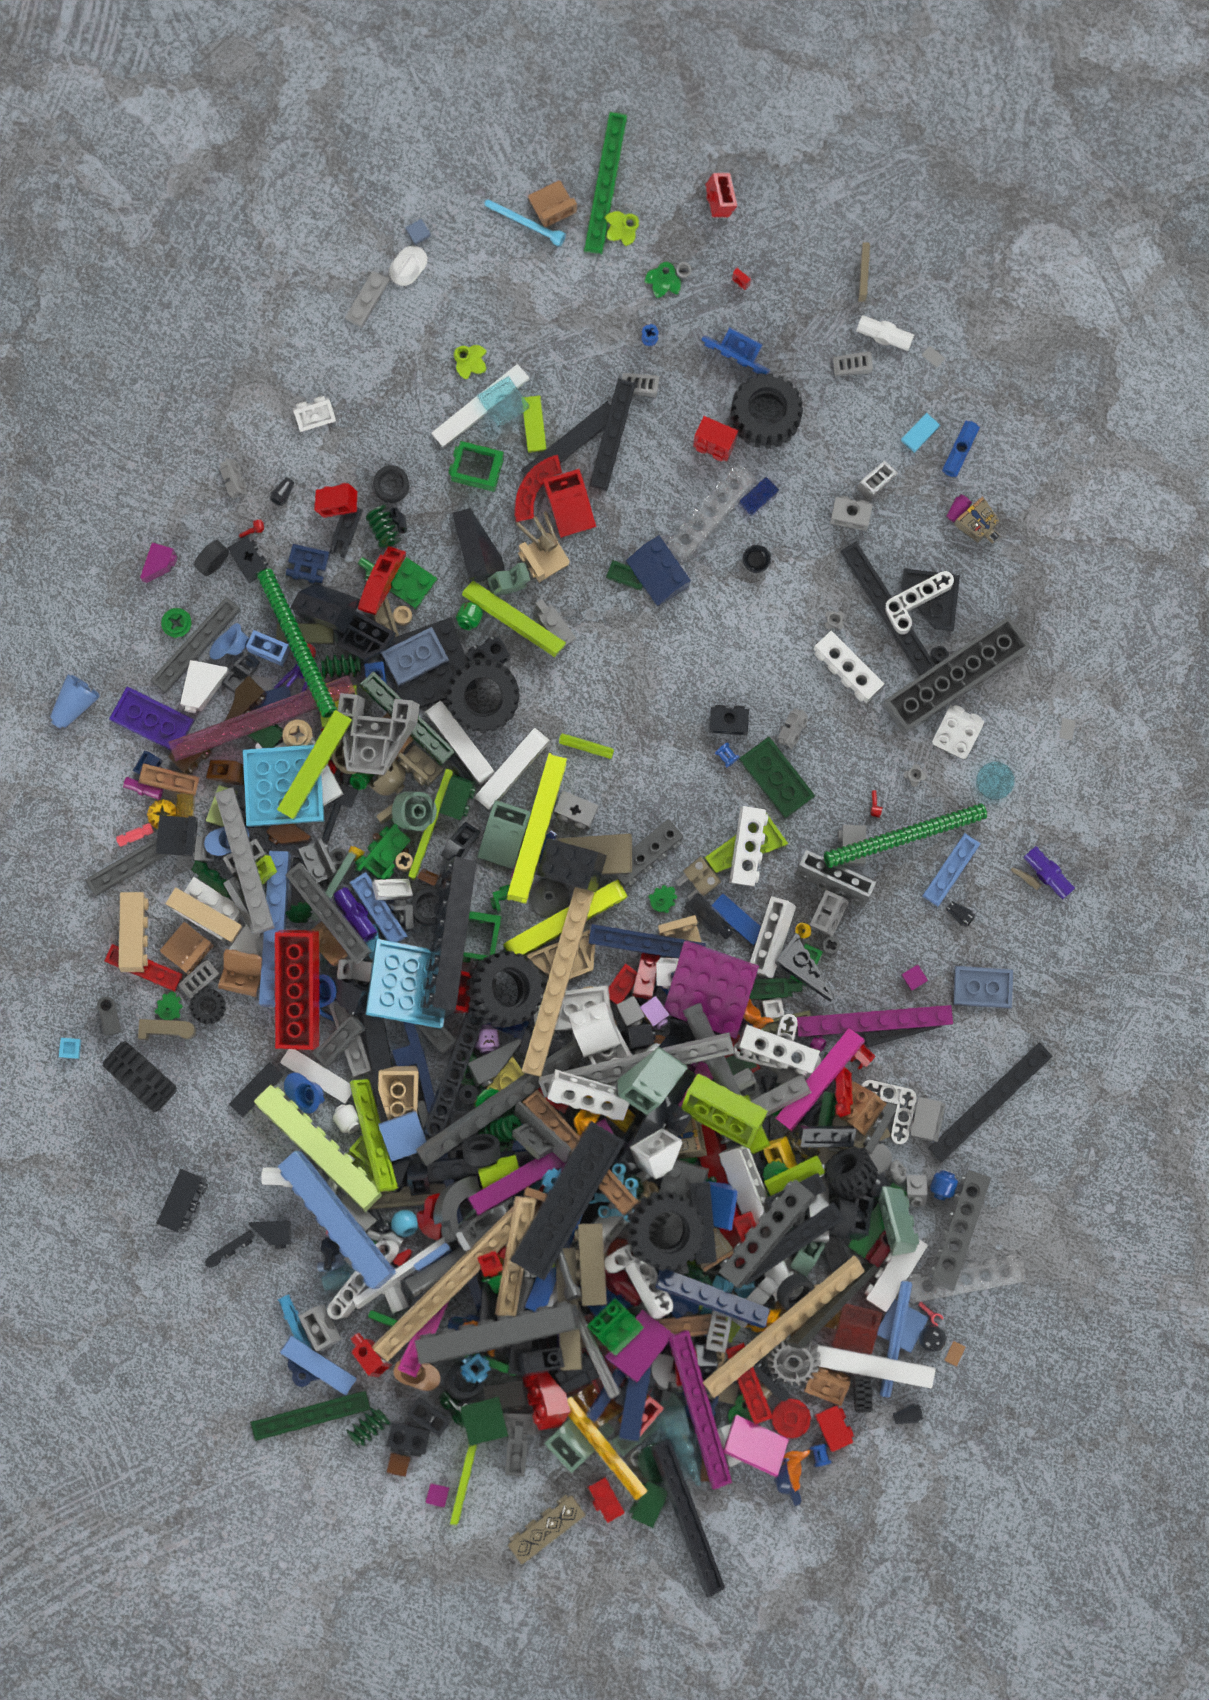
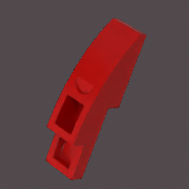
M388 546L384 555L380 554L365 585L358 610L376 615L391 589V582L406 557V551Z

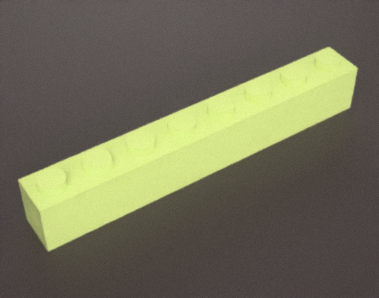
M270 1085L254 1100L256 1106L366 1212L382 1196L381 1192L377 1191L375 1181L370 1182L366 1178L367 1173L361 1167L356 1168L352 1164L354 1161L348 1154L342 1155L338 1151L340 1147L333 1140L329 1142L324 1137L326 1133L319 1126L315 1128L311 1124L313 1121L307 1114L301 1115L297 1111L299 1107L292 1100L288 1102L284 1098L285 1093L279 1087L274 1088Z

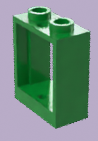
M460 441L459 447L456 446L454 449L453 457H456L454 464L451 463L448 474L451 475V481L495 492L504 461V452ZM464 450L494 457L488 480L458 473Z
M470 911L468 921L495 925L490 955L496 954L502 917ZM464 952L463 962L470 963L471 960L479 962L487 957V955Z

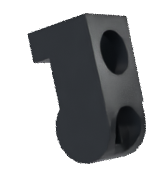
M407 1156L391 1161L398 1187L396 1190L390 1191L391 1193H399L405 1185L407 1167L413 1164L411 1158Z

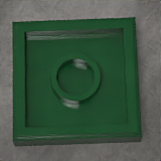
M499 1397L460 1407L469 1446L509 1436Z

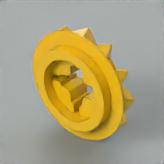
M162 799L155 801L149 806L147 817L149 823L154 828L158 829L159 816L156 814L161 812L162 807L165 813L170 814L167 816L178 817L177 808L171 801Z

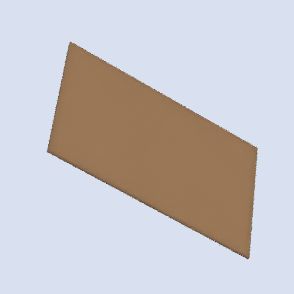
M953 1341L944 1361L957 1367L966 1347Z

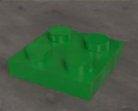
M406 557L391 582L389 592L417 610L438 579Z

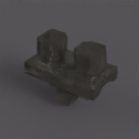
M806 1124L797 1125L792 1131L788 1130L784 1134L793 1146L792 1153L794 1156L800 1155L805 1160L820 1155L819 1147H800L797 1145L800 1126H806Z

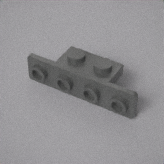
M520 1101L516 1103L514 1115L520 1119L523 1125L513 1130L512 1136L537 1160L553 1152L566 1163L571 1154L569 1145L548 1128L541 1119L535 1116L528 1107Z

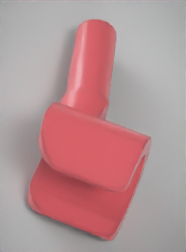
M922 1302L918 1304L927 1313L932 1324L938 1325L934 1322L935 1316L943 1320L942 1315L933 1312Z

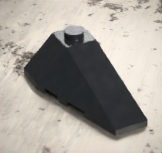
M471 508L452 512L469 583L472 581L476 583L485 581L494 573L505 571L502 556Z

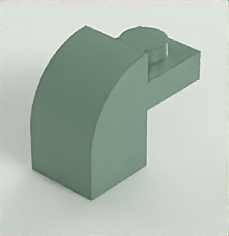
M518 563L508 571L494 573L487 580L491 593L500 596L527 587L526 583L530 581V577L525 563Z

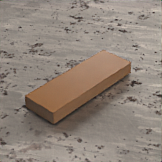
M143 763L138 783L195 796L199 777Z

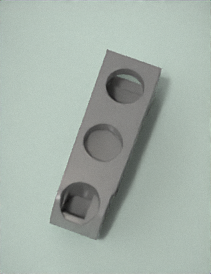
M768 1275L746 1300L763 1306L779 1284ZM732 1317L743 1329L748 1324Z

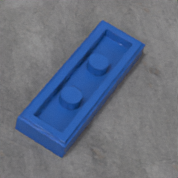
M722 893L712 906L726 919L728 925L754 946L757 942L761 926Z

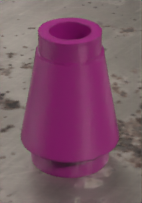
M962 494L959 497L956 496L946 517L955 523L956 519L970 508L972 502Z

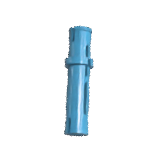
M288 1294L277 1299L285 1315L283 1316L284 1320L287 1319L294 1338L313 1349L298 1317L299 1312L295 1310L290 1295Z

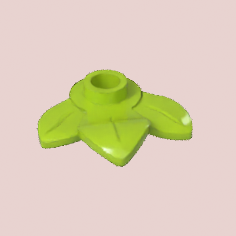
M620 211L609 213L605 219L611 226L607 231L606 238L610 241L622 240L624 246L633 243L636 237L635 230L639 226L638 217L631 213L625 215ZM627 220H631L633 225L628 226L626 224Z
M480 345L457 347L454 351V359L457 362L456 370L458 374L467 380L471 372L475 374L486 372V365L482 357L486 354L487 350ZM465 353L467 356L461 358L460 354Z

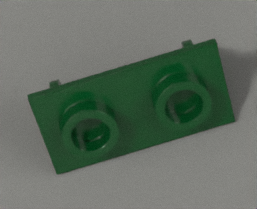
M447 1390L438 1396L440 1404L451 1413L455 1424L464 1428L463 1417L458 1404L461 1401L451 1397Z

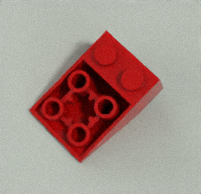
M580 469L543 479L544 489L560 538L596 527Z
M548 1372L523 1377V1384L527 1387L529 1393L528 1403L533 1408V1422L537 1424L538 1431L561 1427L571 1412L566 1393Z

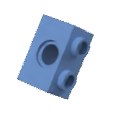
M253 630L246 645L249 653L282 667L291 650L288 644Z

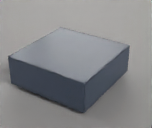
M422 219L405 227L415 245L431 236Z

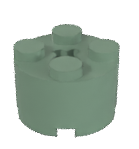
M408 791L395 797L392 805L393 822L399 827L406 830L422 831L432 824L436 818V805L428 794Z

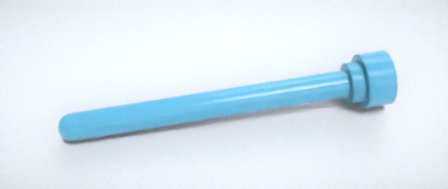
M491 200L484 202L486 207L549 237L553 244L559 247L563 244L566 233L560 230L552 231Z

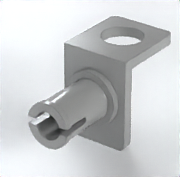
M341 959L338 963L337 979L352 978L370 982L373 963L361 961L356 964L352 959ZM347 964V972L343 974V966Z

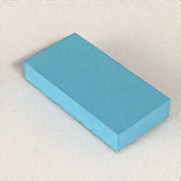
M926 413L907 432L901 441L915 453L940 427V424Z

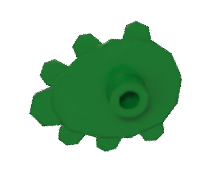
M663 885L662 889L655 888L653 895H648V898L654 910L668 913L669 908L675 906L673 899H677V895L674 894V887L670 886L667 888L666 885Z
M173 991L169 992L168 996L163 994V1000L157 1001L159 1006L158 1009H155V1013L163 1020L179 1018V1009L183 1007L182 1004H179L181 998L176 997V993Z

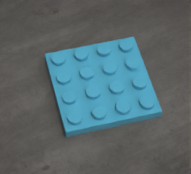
M314 745L243 750L247 827L324 821L322 773L295 820L277 810Z
M380 939L375 941L365 1015L440 1029L443 1027L444 1018L422 1014L423 1008L420 1006L421 999L425 996L423 984L428 975L426 964L431 955L429 949Z

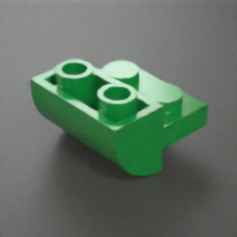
M616 1298L587 1325L589 1330L615 1356L644 1329L641 1323Z

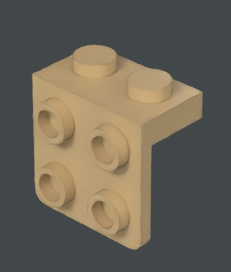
M558 541V546L549 552L540 551L534 542L529 545L526 542L519 545L518 555L521 561L527 563L532 578L536 577L538 582L543 581L570 563Z

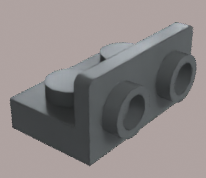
M321 838L315 843L297 850L302 864L317 883L331 879L337 873L336 863L334 860H331L328 854L329 848L325 842L323 843Z

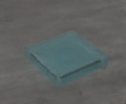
M509 376L477 396L498 428L529 409L528 403Z

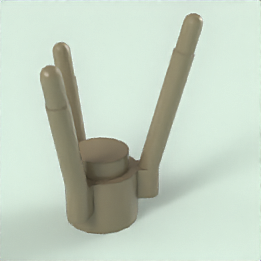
M544 511V516L550 534L545 532L536 516L533 517L542 534L539 538L540 542L519 522L516 523L538 546L540 551L549 552L558 546V539L554 534L547 511Z

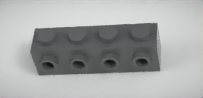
M668 818L632 848V873L613 875L624 887L627 885L631 887L639 880L637 877L641 873H648L653 868V863L657 860L661 862L668 856L667 852L671 848L675 850L683 843L681 841L683 834Z
M808 850L805 851L795 873L801 880L809 881L820 889L831 891L850 900L853 904L863 907L868 902L876 884V881L839 864L829 868L823 857Z

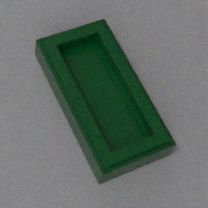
M612 560L606 579L641 591L643 585L635 576L631 567Z
M824 1092L818 1126H833L835 1106L837 1104L835 1093Z

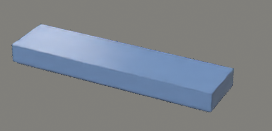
M964 833L922 897L938 907L981 843Z
M366 872L350 882L387 941L399 943L408 937L384 900H376L372 881Z
M291 1335L280 1351L281 1354L344 1395H347L357 1379Z

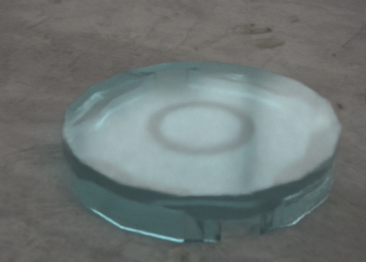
M990 762L984 765L976 776V785L979 792L991 800L1005 798L1014 787L1015 777L1006 764L1001 762Z

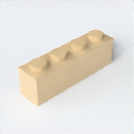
M120 892V972H144V966L148 965V955L144 954L145 947H148V936H145V928H148L149 922L148 917H145V910H149V899L145 897L144 892Z

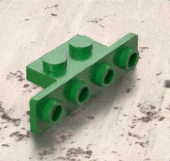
M392 822L389 827L385 826L379 833L381 837L377 842L374 840L367 847L369 851L366 855H361L356 860L354 870L356 872L361 871L371 858L384 869H387L411 839L397 828V824Z

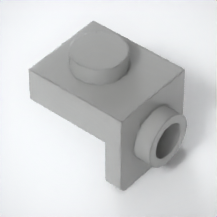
M906 1175V1192L910 1206L919 1207L926 1205V1175Z

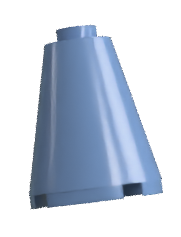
M68 674L50 715L51 723L60 729L61 727L66 728L100 697V694L95 689L90 691L87 683L74 675L70 676Z

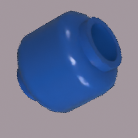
M945 1170L934 1174L930 1191L935 1194L934 1197L936 1199L945 1201L946 1198L954 1196L958 1185L955 1174Z

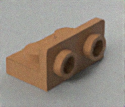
M818 1366L819 1371L817 1373L812 1372L814 1378H809L804 1392L841 1406L850 1387L851 1378L843 1372H836L829 1368Z

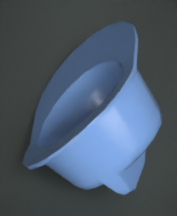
M235 623L213 643L209 656L211 659L217 660L225 654L239 655L246 647L250 638L241 631L240 624Z
M224 827L216 829L206 836L204 845L210 854L221 856L232 853Z

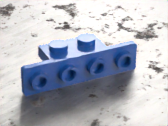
M731 327L728 329L722 343L706 335L701 339L705 342L704 345L713 350L714 348L721 350L720 354L727 358L734 357L737 359V363L744 367L749 365L754 368L753 371L757 374L763 373L767 375L770 372V369L755 362L763 344Z

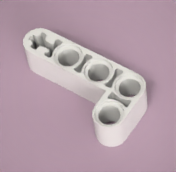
M940 572L887 601L885 611L897 633L906 634L910 631L912 620L908 611L951 589L954 578L950 572ZM942 578H944L945 580L948 579V585H946L945 583L940 584ZM925 586H930L933 589V592L931 594H925L923 592V588ZM913 595L916 597V601L909 603L906 601V597ZM897 604L900 609L897 612H892L889 606ZM905 620L908 623V627L900 628L898 622Z
M631 1244L609 1255L604 1261L606 1270L610 1273H616L624 1268L626 1269L644 1305L653 1318H661L672 1311L673 1303L668 1293L655 1288L658 1274L654 1267L644 1263L636 1254L633 1257L630 1251L633 1253Z

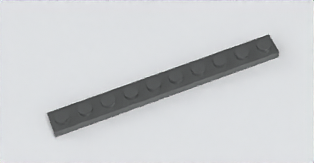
M576 1039L546 1059L542 1076L554 1074L555 1070L563 1072L584 1058ZM525 1073L418 1147L416 1151L422 1162L427 1167L512 1108L516 1103L541 1087L539 1077Z

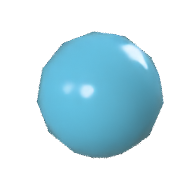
M409 1210L398 1211L391 1220L392 1230L401 1237L413 1235L418 1228L417 1216Z

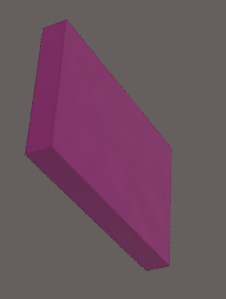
M643 1310L635 1319L641 1323L644 1329L616 1356L610 1351L605 1357L636 1383H638L670 1341L669 1336L674 1335Z

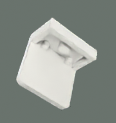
M950 705L932 742L935 746L962 759H966L983 727L984 721L976 714L965 712L960 706Z

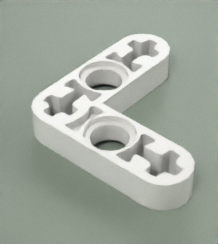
M792 1014L783 1015L779 1020L776 1035L779 1037L785 1036L788 1040L794 1041L798 1025L797 1018ZM788 1018H791L790 1022L793 1023V1025L788 1027L787 1031L791 1032V1035L788 1033H781V1030L784 1031L786 1029V1024L784 1023V1020H787ZM738 1043L734 1045L733 1055L736 1058L773 1069H782L774 1061L770 1060V1063L757 1060L754 1054L751 1056L752 1059H749V1056L744 1054L740 1056V1052L736 1048ZM755 1045L756 1049H758V1050H762V1049H763L762 1046ZM775 1046L773 1048V1053L775 1056L779 1057L780 1052H776V1049L781 1050V1048Z
M873 1080L865 1081L861 1086L867 1087L869 1084H872L873 1089H878V1085L882 1086L879 1091L880 1098L884 1102H892L896 1105L897 1109L894 1114L890 1138L894 1144H904L909 1137L916 1093L904 1087ZM885 1088L893 1090L894 1096L891 1099L883 1096ZM910 1093V1097L913 1099L908 1101L907 1107H911V1110L900 1108V1104L902 1106L905 1104V1099L902 1098V1095ZM901 1111H905L909 1115L907 1122H901L898 1119V1114ZM896 1123L901 1126L907 1125V1129L902 1128L901 1133L904 1135V1138L900 1139V1141H897V1137L894 1136V1133H898L900 1128L895 1127Z

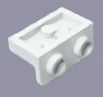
M320 396L314 398L312 403L307 404L304 401L296 404L293 411L300 432L336 421L329 398Z

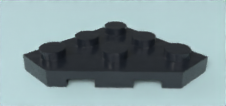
M904 568L901 589L906 591L939 574V572ZM952 574L954 581L950 590L917 607L936 630L954 631L960 575ZM942 578L940 584L945 583L946 585H948V579L945 580L944 578ZM925 586L923 592L931 594L933 589L930 586ZM908 595L909 599L914 603L916 597Z

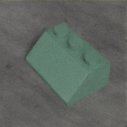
M887 1186L882 1187L878 1204L891 1254L896 1256L913 1253L916 1251L917 1245H919V1237L913 1230V1215H909V1199L907 1196H904L903 1190Z

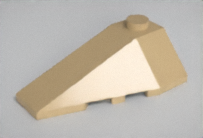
M396 1066L379 1070L378 1091L388 1120L413 1111L417 1113V1066Z

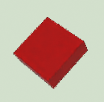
M738 268L733 271L732 280L741 288L747 290L750 286L751 278Z

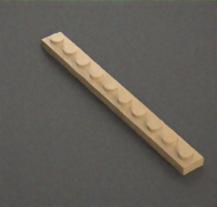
M576 887L574 889L522 1068L523 1073L538 1077L542 1076L594 896L592 891Z
M514 1207L372 1346L375 1352L388 1362L481 1269L477 1257L495 1250L497 1253L508 1242Z
M855 1256L851 1257L708 1377L703 1384L709 1394L715 1398L723 1392L724 1389L865 1271L860 1261Z

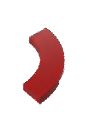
M558 455L541 461L523 478L517 490L514 504L516 523L533 519L534 502L538 490L544 484L543 479L562 473Z

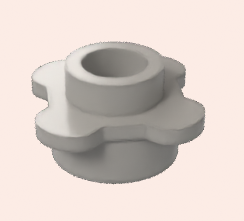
M827 611L825 614L827 618L825 623L826 629L837 628L841 630L844 626L842 623L844 614L841 611Z
M914 764L909 771L904 772V777L911 782L910 784L913 787L918 786V783L927 777L918 764Z

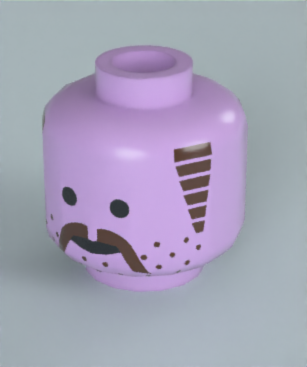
M486 1024L482 1025L475 1048L482 1054H488L498 1049L500 1043L499 1031Z

